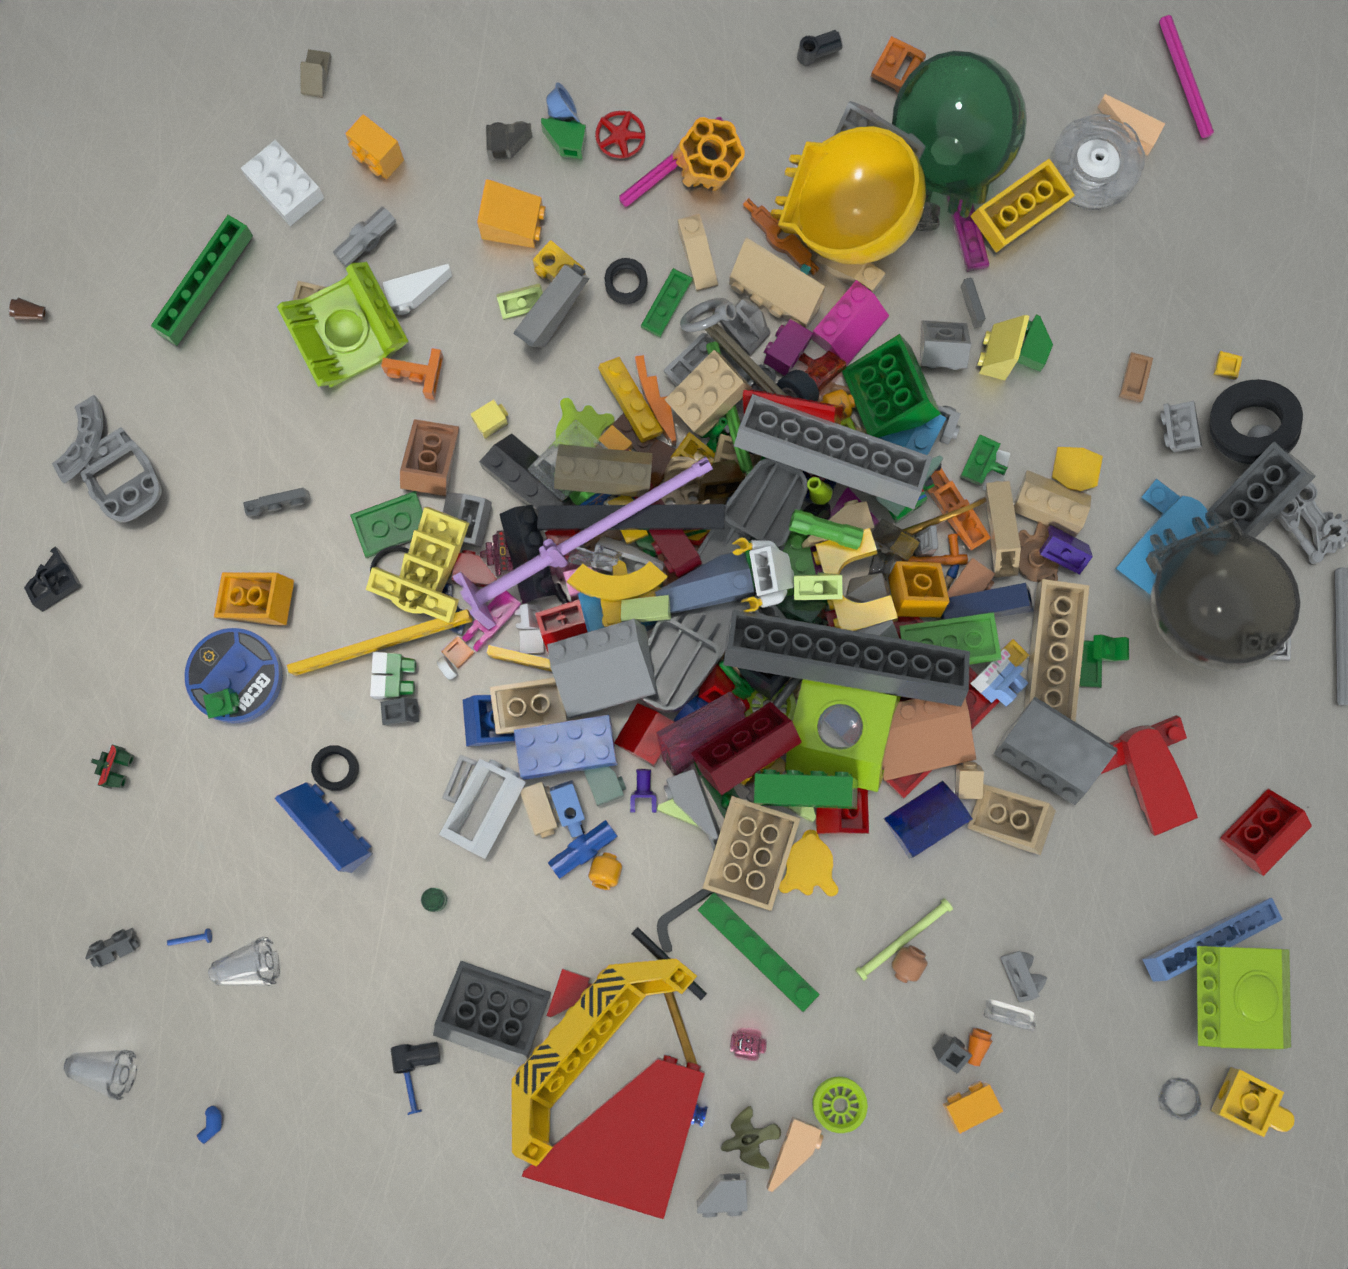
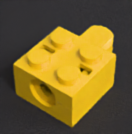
M1230 1067L1211 1109V1112L1262 1137H1265L1269 1127L1280 1132H1287L1294 1126L1295 1121L1292 1112L1279 1105L1284 1095L1283 1091L1233 1067Z

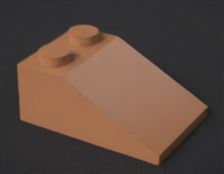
M414 419L400 468V489L446 496L458 439V426Z

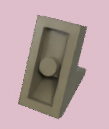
M308 49L306 62L302 61L300 63L301 94L316 97L324 96L332 57L330 52Z

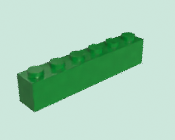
M230 215L225 217L151 324V327L159 336L178 346L253 237L247 225Z
M715 893L699 907L697 911L802 1012L820 995Z

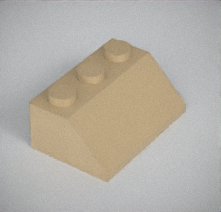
M1029 470L1025 472L1014 501L1015 513L1034 521L1042 522L1044 525H1052L1074 537L1084 527L1091 508V495L1067 489L1061 483Z

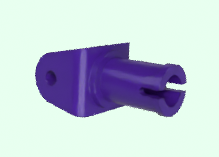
M636 769L637 790L631 793L630 813H635V798H652V813H657V794L651 790V769Z

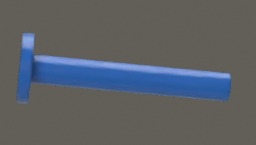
M207 928L203 934L167 940V945L172 946L206 939L207 943H211L212 932Z
M410 1072L404 1073L411 1112L407 1114L411 1115L422 1112V1109L417 1110Z

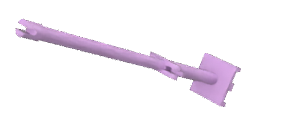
M707 457L692 464L690 468L561 544L556 545L552 539L545 540L543 542L544 546L539 548L540 555L480 590L462 572L454 575L453 579L463 589L460 591L463 599L472 608L469 611L470 614L488 630L496 626L486 602L547 566L555 568L567 566L568 561L564 557L565 554L696 477L711 471L713 468Z

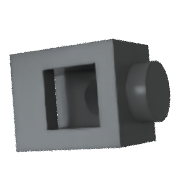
M945 1033L933 1047L938 1061L956 1074L972 1057V1053L964 1049L965 1044L955 1036L950 1037Z

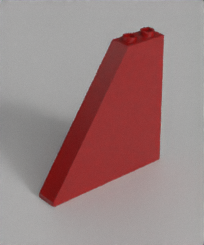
M664 1055L663 1059L658 1057L553 1144V1148L538 1166L529 1164L524 1169L521 1177L664 1220L705 1071L700 1070L701 1065L687 1062V1065L677 1063L678 1059L672 1056Z

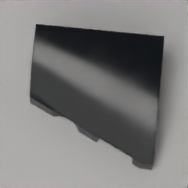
M56 546L50 550L53 554L45 566L40 564L35 576L24 587L32 605L42 612L81 587L70 565Z

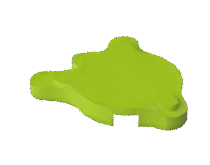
M563 398L560 401L562 418L556 428V440L558 445L598 448L596 441L615 422V418L611 413H596L590 405H586L579 412L570 398Z

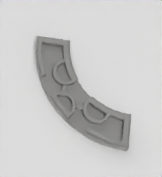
M95 395L75 406L78 417L77 430L79 431L74 443H71L66 452L52 463L63 483L72 479L85 467L100 442L103 430V412Z

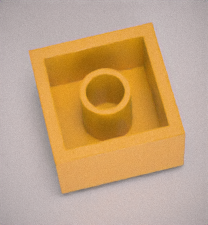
M364 114L345 133L349 142L348 146L352 149V156L358 162L362 163L364 161L368 164L371 172L378 177L381 175L388 179L404 161L398 141Z
M896 561L888 580L897 616L941 617L950 602L941 563Z

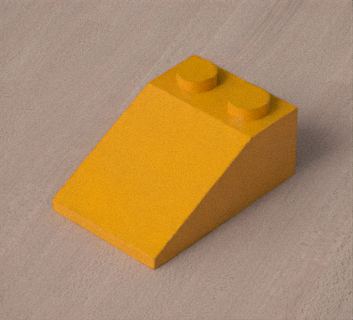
M222 572L214 618L265 625H287L294 580L279 573Z

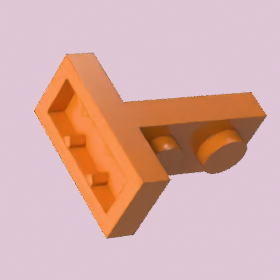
M432 348L428 365L383 358L381 367L384 373H387L386 375L392 378L404 376L409 377L414 382L425 380L423 394L425 398L435 400L444 356L440 349Z

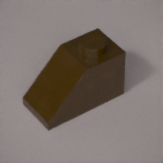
M735 460L712 463L713 469L705 473L700 480L697 494L698 501L731 497L745 479Z

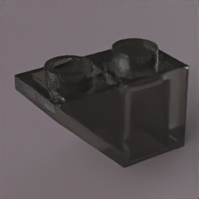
M517 121L514 124L495 122L491 125H486V145L489 160L512 159L533 137L531 123Z

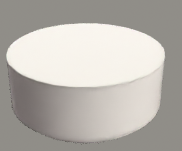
M445 656L437 661L439 669L447 679L452 680L458 675L453 665Z

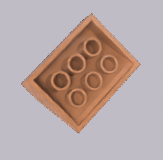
M919 699L898 703L883 759L884 781L976 760L966 699H964L961 707Z

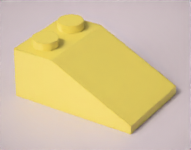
M1028 315L996 323L990 331H986L983 339V344L986 345L985 352L980 353L977 365L981 366L979 374L1001 380L1007 379L1019 359L1029 320Z

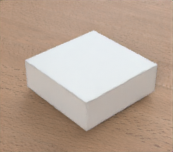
M540 630L519 631L521 653L530 655L544 654V641Z

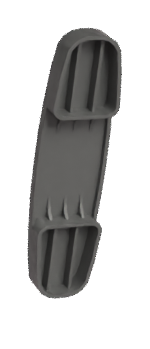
M769 458L759 461L726 503L725 529L710 530L697 551L702 564L693 570L720 555L733 553L734 550L740 549L739 545L732 544L739 538H745L747 541H772L783 551L792 532L789 530L792 513L795 509L801 511L807 494V479L803 471ZM737 600L672 613L671 619L658 620L648 640L657 694L640 699L650 707L664 713L676 712L684 708L725 653L732 610H748L747 605L749 602Z

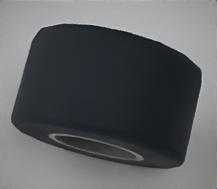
M793 370L776 383L787 396L818 401L819 399L818 386L814 379L802 370Z

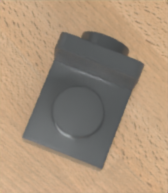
M399 698L380 702L382 725L419 722L420 710L417 699Z

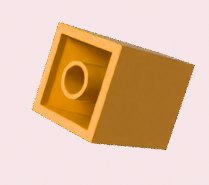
M486 179L477 219L481 238L483 240L535 248L536 240L540 241L542 227H539L540 219L544 220L546 206H543L542 198Z

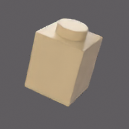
M963 762V765H956L955 793L959 799L983 798L984 771L976 762Z

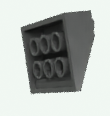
M1034 697L1003 735L994 754L1073 805H1076L1087 793L1118 749Z
M460 961L435 1021L433 1036L521 1066L528 1060L551 992Z

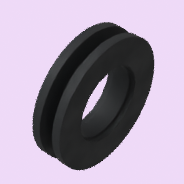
M1261 379L1242 381L1228 387L1216 398L1210 414V435L1214 445L1226 457L1236 462L1252 465L1273 442H1276L1288 452L1293 450L1301 435L1303 410L1298 398L1281 384ZM1253 406L1264 407L1273 411L1279 417L1281 425L1268 436L1259 438L1248 437L1239 433L1233 427L1231 419L1244 408Z

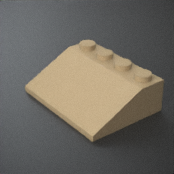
M747 237L743 242L729 279V285L738 294L744 293L750 297L754 304L758 306L763 305L768 308L773 316L777 318L782 317L787 321L791 319L806 329L820 310L825 290L824 285Z
M732 796L702 888L772 911L801 818Z

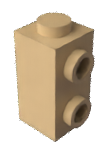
M540 782L523 788L520 793L534 834L536 836L541 835V838L554 835V830L559 828L557 823L560 822L556 808L552 809L549 801L552 800L549 785L545 787L544 783Z

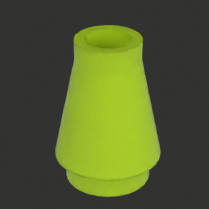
M817 477L810 478L807 482V487L809 488L812 502L819 505L829 502L832 497L831 486Z

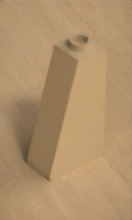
M1010 481L986 483L985 497L987 499L986 508L991 537L994 576H1018L1021 546Z

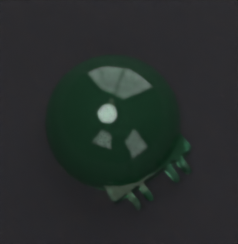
M950 51L937 54L922 62L911 72L899 90L893 108L892 124L907 134L912 133L926 147L919 160L925 176V207L931 200L932 192L950 196L947 209L949 214L954 215L958 209L960 199L963 200L960 216L967 218L973 203L983 204L986 202L989 185L1010 168L1021 150L1027 127L1026 103L1019 85L1009 71L992 58L968 51Z

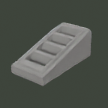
M935 525L929 526L912 537L919 542L913 551V556H933L938 549L937 527Z

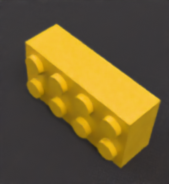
M1047 159L979 207L971 215V218L997 253L1066 204L1075 194L1052 161Z

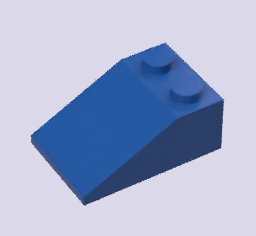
M473 695L462 700L466 746L515 743L514 733L496 734L491 695Z

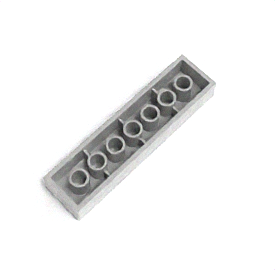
M753 394L739 426L734 444L735 447L912 509L915 508L932 460L931 456Z

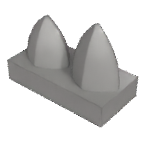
M1017 951L1000 957L1019 1003L1040 997L1038 993L1043 989L1047 977L1040 974H1030L1029 969L1032 966L1034 956L1026 952Z

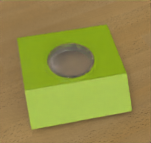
M803 679L792 721L802 743L787 752L785 770H798L803 772L804 775H810V771H824L828 773V776H835V772H849V774H852V777L858 780V788L878 792L884 777L882 765L890 728L901 696Z

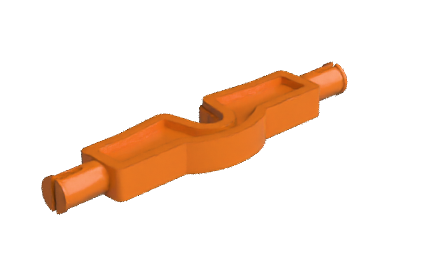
M750 198L743 203V206L752 213L751 220L765 233L766 239L772 248L778 252L785 253L799 268L804 264L810 266L812 275L819 271L820 268L811 260L812 254L794 234H790L784 239L777 237L782 231L778 226L779 219L773 218L763 205L758 207Z

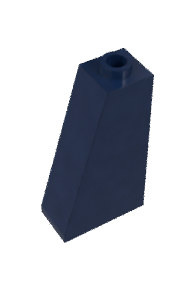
M1025 582L949 597L950 602L941 615V620L993 612L995 617L1033 612L1030 588Z

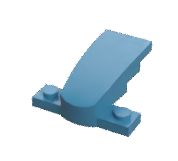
M1158 479L1154 480L1141 497L1163 514L1146 530L1145 534L1116 567L1117 570L1153 597L1177 568L1196 539L1217 554L1232 536L1209 518L1206 507L1200 501L1188 496H1179Z

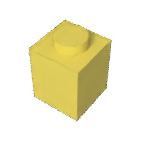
M494 399L470 414L484 438L489 437L508 425L506 420L508 416L507 411L502 404L497 405Z

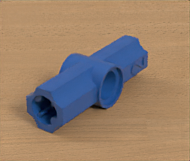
M605 820L587 834H582L567 845L568 848L550 859L548 864L558 878L561 879L578 865H583L598 854L597 851L615 840L618 836Z

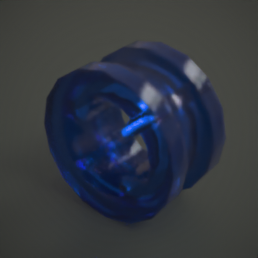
M696 1103L690 1125L698 1124L699 1128L703 1127L708 1106L702 1108Z

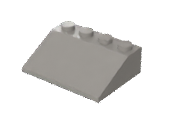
M636 619L547 645L551 670L568 718L657 694L646 628Z

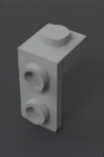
M937 405L941 412L940 415L946 417L947 421L940 442L949 444L951 439H956L961 426L957 425L961 413L956 412V409L953 407Z

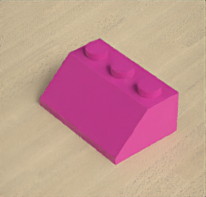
M856 280L816 326L811 340L847 367L888 319L889 314L875 294Z

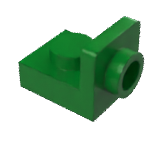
M1102 634L1093 635V658L1106 662L1129 660V638H1113Z
M231 688L203 695L208 719L238 712L237 706H240L239 696Z

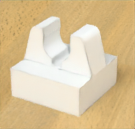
M532 604L520 605V608L515 611V615L521 616V623H517L516 627L539 630L535 613L541 611V606Z

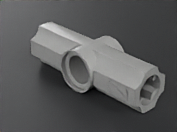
M381 206L365 222L357 223L352 228L350 236L333 251L334 255L344 266H349L363 252H369L377 246L380 237L396 223L395 218L386 208Z

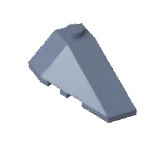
M729 553L720 555L656 591L655 595H669L670 614L753 597L754 587L744 553L741 555Z

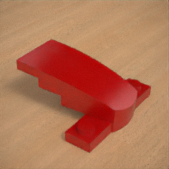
M1178 715L1151 726L1142 725L1131 728L1124 732L1118 740L1110 742L1109 744L1118 750L1101 773L1103 774L1126 764L1131 786L1136 790L1140 808L1145 812L1150 831L1154 836L1198 818L1185 781L1168 748L1172 744L1187 739L1181 717Z

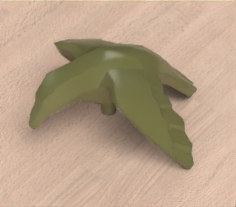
M748 1106L734 1119L731 1129L735 1136L723 1142L721 1150L725 1152L740 1150L741 1161L753 1167L769 1169L770 1163L759 1152V1145L767 1140L779 1139L781 1137V1129L775 1123L764 1128H754L751 1123L753 1109L751 1106Z

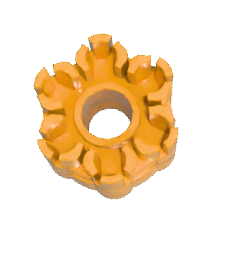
M700 117L694 122L675 148L673 160L678 159L676 164L683 168L681 174L684 178L682 180L684 185L691 187L693 184V187L703 184L707 189L712 186V191H716L721 188L742 161L745 151L736 133V128L731 122ZM702 146L713 148L717 153V159L709 160L704 157Z

